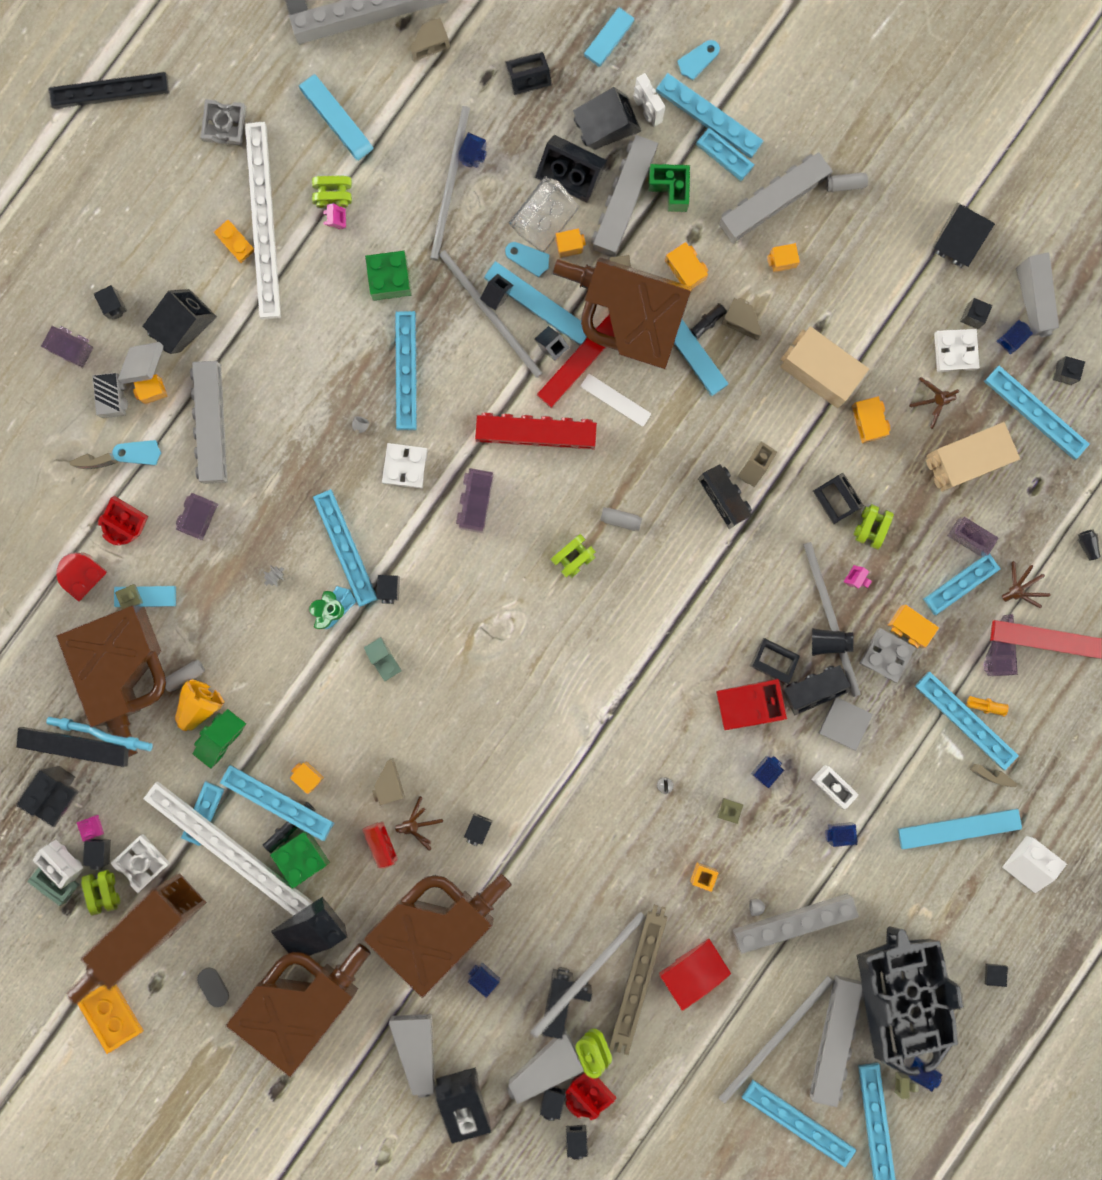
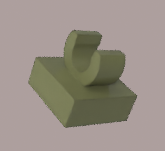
M135 584L115 592L122 609L143 603Z
M723 798L717 817L738 824L743 804Z
M895 1072V1093L901 1099H909L910 1092H918L919 1083H915V1080L910 1079L907 1075Z

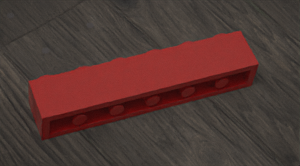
M484 412L481 415H477L475 440L481 443L595 450L597 423L593 422L592 419H581V422L567 417H563L561 420H553V417L550 416L533 419L531 415H521V418H515L512 414H501V417L493 416V413Z

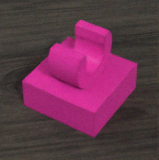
M335 204L327 205V210L323 212L327 216V221L323 222V224L337 229H345L346 209Z
M854 565L844 583L859 589L860 586L868 588L872 581L866 578L869 573L867 569Z
M98 815L76 822L82 841L104 834Z

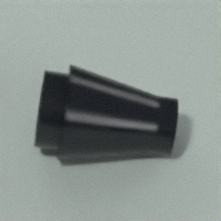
M1094 529L1079 533L1078 542L1089 561L1100 558L1098 534L1095 533Z

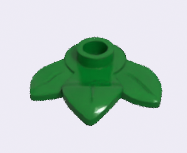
M324 591L322 599L313 601L309 606V612L316 617L314 628L325 629L331 624L332 620H338L344 614V607L337 601L336 595L331 591Z

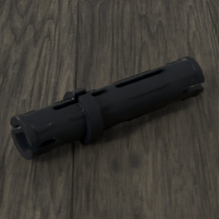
M306 802L304 804L305 807L313 810L314 812L316 811L315 808L309 802ZM287 821L281 828L278 827L275 833L262 844L263 847L272 854L282 842H286L289 839V836L298 827Z

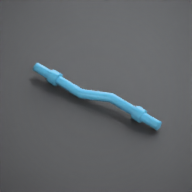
M48 717L46 721L48 725L57 726L61 730L89 733L105 742L122 745L131 750L151 751L153 747L152 743L139 741L138 738L110 735L96 727L73 722L72 719Z

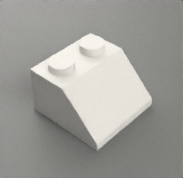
M1026 836L1002 868L1032 892L1037 893L1055 881L1067 864L1035 838Z

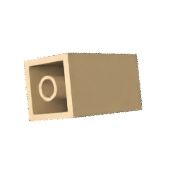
M811 326L807 331L802 330L792 343L795 347H789L781 358L783 363L780 368L837 409L846 402L869 370L868 367Z
M1005 422L936 449L926 455L927 466L930 470H933L935 475L934 482L937 488L941 489V492L1020 460Z

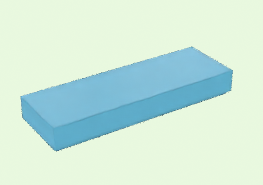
M619 7L586 50L584 57L598 67H601L631 27L635 18Z
M710 128L696 142L700 149L739 181H742L754 167L751 161Z
M176 586L137 587L143 601L142 604L137 606H176ZM114 587V607H121L115 592L125 587Z
M207 781L204 782L193 809L211 822L225 789ZM183 832L182 839L198 846L201 845L200 842L187 832Z

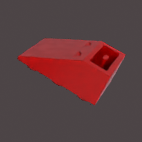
M779 679L716 691L724 730L787 719Z

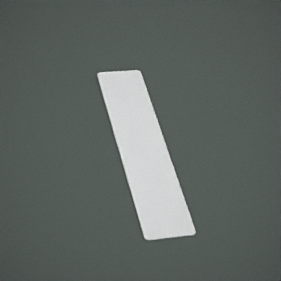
M588 374L581 384L583 389L641 426H644L651 416L650 412L591 374Z

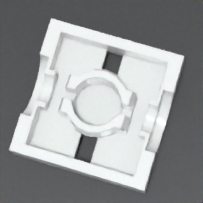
M644 73L636 78L633 98L638 106L641 105L643 108V114L647 122H651L655 127L663 121L665 105L658 94L654 95L656 90L652 87L650 80Z
M977 329L946 330L934 333L937 372H949L958 369L971 371L980 368ZM966 347H972V351H967ZM947 348L945 353L941 352V349Z
M387 443L382 483L423 489L424 467L428 449ZM404 450H409L408 457H404ZM401 476L405 477V482H400Z
M144 834L140 835L110 863L118 872L123 873L129 879L131 887L137 893L141 892L170 865L168 860ZM132 849L137 855L132 856L129 851ZM148 868L154 873L152 876L146 872Z

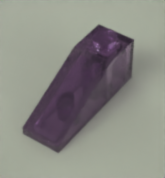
M1013 614L1003 615L1001 621L1014 623ZM992 641L984 661V670L987 672V676L1018 675L1016 645Z

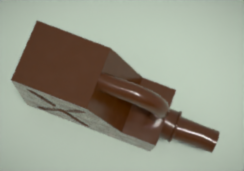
M601 257L597 260L595 267L588 264L583 267L557 259L553 275L579 283L580 288L588 289L581 317L582 329L588 339L598 345L617 350L619 355L666 369L692 287ZM597 305L608 308L615 337L603 334L595 329L593 317Z
M135 605L56 635L90 727L106 725L108 733L112 732V735L124 738L132 737L129 729L131 723L128 716L140 712L141 709L157 702L163 695L166 687L165 673L158 658L161 649L145 607ZM149 668L153 677V688L146 695L136 698L133 687ZM129 749L128 757L138 754L137 749Z
M180 873L154 888L81 958V961L87 966L86 973L67 991L66 995L69 1000L74 1004H79L98 985H105L108 990L112 989L172 937L207 902Z
M500 873L481 893L476 892V895L472 898L466 891L462 892L453 882L443 876L432 875L425 877L417 882L385 914L363 940L423 999L492 927L494 918L489 913L494 910L493 905L512 886V883ZM436 887L442 889L454 902L447 908L417 900L427 890Z
M358 943L341 965H336L335 969L329 964L323 967L312 957L304 953L291 952L283 955L275 962L225 1026L291 1078L356 994L359 988L352 984L355 981L354 975L371 954L370 950L361 943ZM295 964L304 967L316 978L313 982L280 979L279 977L289 966Z

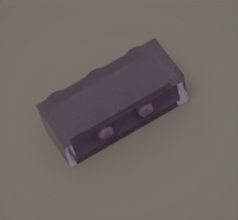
M469 468V473H465L463 485H466L465 493H461L460 504L463 507L462 512H458L456 524H459L461 530L484 533L494 478L493 472Z

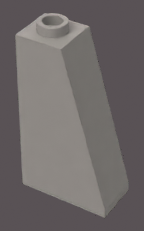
M1048 252L1030 256L1016 268L1032 335H1040L1041 338L1052 335V332L1059 328L1050 255Z
M432 1014L391 1016L389 1026L412 1095H418L420 1098L429 1097L435 1090Z
M564 1029L562 1040L553 1038L509 1079L507 1091L511 1099L515 1098L517 1104L584 1072L576 1048L566 1029Z

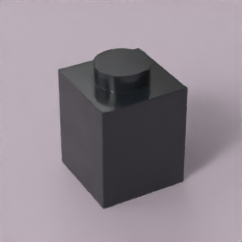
M496 274L488 282L480 300L496 311L505 302L514 285L501 275Z
M112 285L93 293L103 315L109 320L118 319L123 313L127 312L117 289Z
M973 298L967 304L960 322L976 329L981 328L986 323L993 305Z
M549 326L534 338L543 353L554 361L569 349L562 336Z
M1065 356L1057 362L1053 380L1068 385L1079 382L1082 377L1085 361Z
M378 575L377 599L382 600V604H394V601H399L400 576Z
M474 813L464 835V838H467L466 842L474 846H478V844L483 845L493 820Z
M89 839L84 841L83 866H90V870H101L104 866L110 864L111 840Z
M553 1086L544 1091L540 1107V1115L544 1119L550 1121L560 1120L566 1096L565 1089Z
M586 1125L566 1126L567 1158L571 1157L573 1160H581L584 1157H588Z

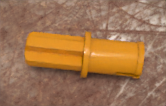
M969 696L966 702L969 708L981 710L984 714L993 713L1005 717L1009 709L1008 704L994 702L990 698L984 700Z

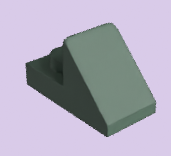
M381 637L364 647L371 664L376 667L384 682L402 671Z

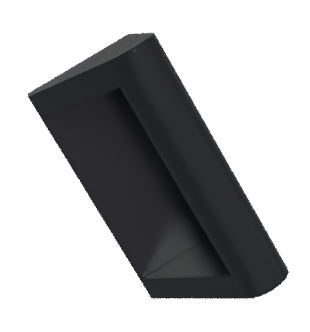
M543 52L505 62L514 95L552 85L550 69ZM538 61L542 63V66L516 73L512 71V68Z
M844 473L837 475L813 490L833 524L864 507ZM832 483L836 485L851 509L839 517L822 492V489Z
M763 638L750 667L774 679H779L784 684H789L800 655ZM765 647L792 660L786 674L759 661Z

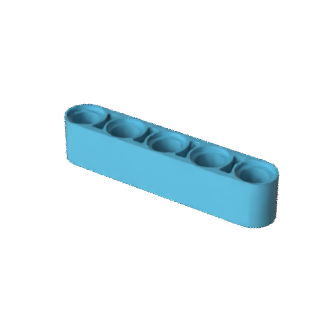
M315 74L299 85L300 90L357 161L373 150L369 140Z

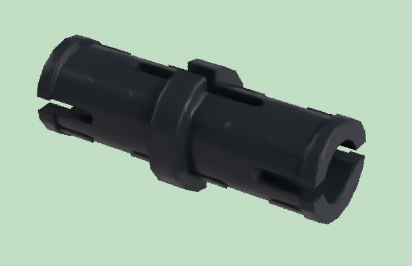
M718 303L708 314H704L701 317L702 319L690 331L696 339H699L709 328L715 326V323L727 313V310L722 304Z

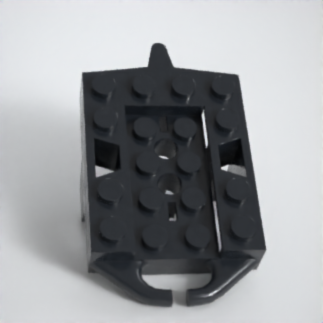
M889 926L886 933V944L857 955L872 1048L875 1059L885 1063L901 1074L916 1076L919 1075L918 1067L906 1066L904 1059L933 1052L932 1060L922 1065V1070L924 1073L935 1070L952 1046L958 1045L954 1010L963 1009V1001L959 984L948 978L940 941L933 939L909 940L904 929ZM901 971H903V974H904V978H903V979H902V976H901ZM880 972L883 974L886 993L883 992ZM910 1022L912 1023L913 1030L910 1028ZM889 1026H892L896 1052L893 1050Z

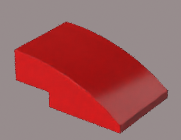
M383 821L363 828L362 831L377 867L385 868L394 865L398 857Z
M710 939L705 940L675 960L676 962L659 972L660 977L682 1011L700 1000L731 975L730 970Z

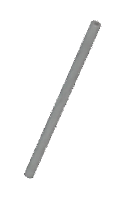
M462 106L430 257L432 260H438L470 111V108L467 106Z
M445 250L442 251L439 256L534 376L536 378L540 377L543 374L491 307L480 300L481 295L448 253Z
M812 543L803 544L831 631H840ZM847 652L839 653L847 680L851 685L850 689L853 697L861 695Z
M641 912L637 914L531 1030L530 1034L534 1038L540 1035L645 919Z
M827 976L720 1095L719 1099L723 1103L727 1102L834 982L830 977Z

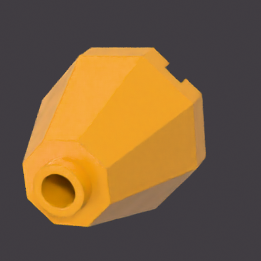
M191 679L189 682L187 681L181 689L175 716L178 728L183 731H192L221 709L225 702L220 693L216 690L213 693L208 690L210 686L206 683Z

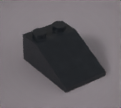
M323 897L271 930L273 936L288 953L299 952L308 956L331 949L347 938L345 924Z

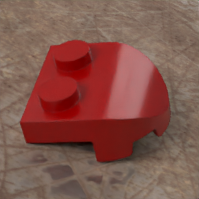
M113 496L110 498L104 514L99 516L98 526H101L104 533L102 536L107 542L120 546L128 544L140 536L149 516L118 497Z
M76 552L69 553L60 560L56 576L59 585L80 602L106 575L107 571L94 561L89 554Z
M582 1072L572 1080L566 1091V1106L575 1117H586L594 1120L599 1117L603 1110L613 1104L617 1097L599 1078H591L585 1072Z

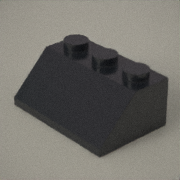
M553 135L546 144L535 178L588 203L601 178L607 160L557 135Z
M719 464L702 473L698 480L728 529H731L752 516L750 513L752 508L747 501L742 500L740 496L741 490L737 484H732L729 479L731 475L728 469Z

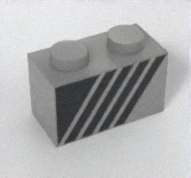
M119 374L92 375L96 415L101 418L126 416V410L128 409L127 399L124 398L126 383L123 384L118 381Z

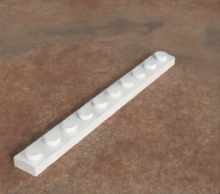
M265 122L246 123L259 315L261 320L281 318L267 128Z
M156 782L143 798L293 916L313 903L296 888L292 889L287 881L161 783Z

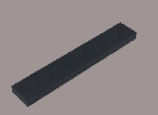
M166 72L49 87L50 103L53 109L170 94Z
M19 727L17 731L16 748L119 767L128 766L129 749L122 745L27 727Z

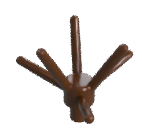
M919 377V380L931 389L935 396L933 399L911 403L909 407L936 403L938 406L932 413L934 418L930 426L933 429L943 406L956 400V394L959 393V389L952 392L941 391L923 377Z
M1012 561L1013 586L1009 588V592L1002 595L1003 600L1007 602L1013 598L1015 600L1022 598L1032 605L1042 608L1041 604L1029 597H1050L1051 594L1026 593L1024 589L1044 578L1045 575L1041 574L1022 585L1033 569V565H1030L1017 583L1016 563Z
M420 796L410 819L396 825L395 830L400 834H412L430 851L431 847L428 844H431V841L417 833L418 827L443 823L444 820L438 819L417 823L415 820L425 811V808L418 811L423 799Z

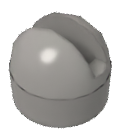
M355 416L352 422L353 430L356 431L357 429L359 433L365 432L369 425V421L360 416Z
M663 777L658 780L657 788L661 793L668 794L673 790V782L671 779ZM664 781H667L668 791H664Z
M750 899L751 916L761 915L765 911L764 903L759 899Z

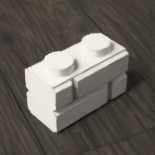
M824 765L811 779L844 810L859 795L827 765Z
M57 840L41 848L33 859L35 864L60 889L75 881L84 869L81 862L75 859L68 852L67 848Z

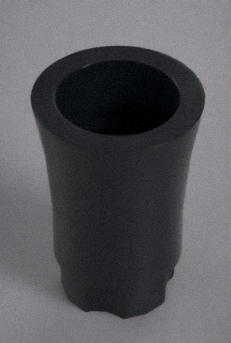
M812 628V656L845 653V651L853 652V632L845 633V631Z

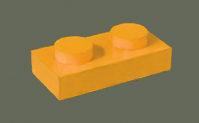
M229 219L214 231V234L240 263L255 252V249Z

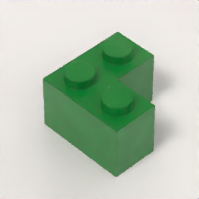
M650 164L648 192H668V212L688 211L690 165Z
M229 709L223 714L218 713L212 720V724L210 726L206 725L200 731L199 735L201 736L194 743L195 749L192 755L212 769L224 757L228 747L241 735L247 723Z

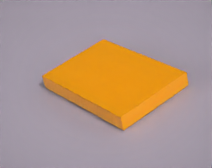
M105 985L100 986L77 1004L106 1054L144 1031L117 985L110 990Z

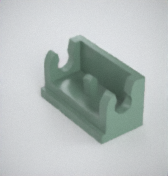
M39 867L27 881L59 906L67 903L80 885L73 881L60 889Z

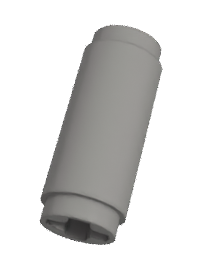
M861 172L826 177L827 192L863 189L868 186L867 173Z
M604 507L600 521L621 528L639 531L642 517Z
M199 660L192 661L165 677V688L167 691H175L187 681L189 682L191 679L202 675L205 672L202 663Z

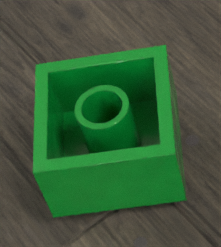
M405 250L365 256L370 296L373 301L412 296Z
M306 831L270 854L292 889L330 863L313 835Z

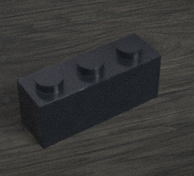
M840 665L836 667L829 666L818 675L815 673L805 677L804 681L799 683L795 681L788 684L784 689V696L795 716L849 693L851 685Z

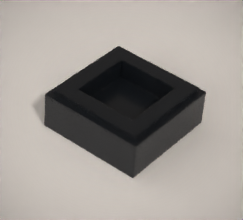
M986 963L984 984L987 986L1007 987L1008 966Z

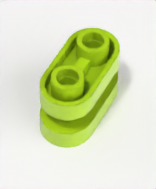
M316 176L312 178V188L318 190V192L312 194V203L317 208H327L329 204L346 208L352 203V194L346 192L347 189L352 188V179L350 177Z
M870 504L869 507L865 506L861 514L863 521L861 525H857L853 535L856 536L855 541L863 544L866 539L871 540L870 547L879 550L886 537L894 513L885 510L883 515L878 513L879 507ZM874 521H877L879 524L875 533L870 532Z
M581 534L550 559L555 566L560 562L565 568L561 573L566 578L568 576L573 578L581 571L579 567L583 563L588 565L596 558L594 556L596 551L592 546L586 549L582 545L586 539ZM576 549L580 555L570 562L567 556Z
M109 870L98 872V879H95L93 874L82 877V888L91 916L101 914L102 907H105L106 911L109 912L116 910L120 904V896L114 887L116 883L115 876ZM98 887L100 888L102 899L100 898Z
M595 1028L589 1029L576 1043V1051L584 1072L591 1078L600 1077L612 1062V1056L602 1032Z

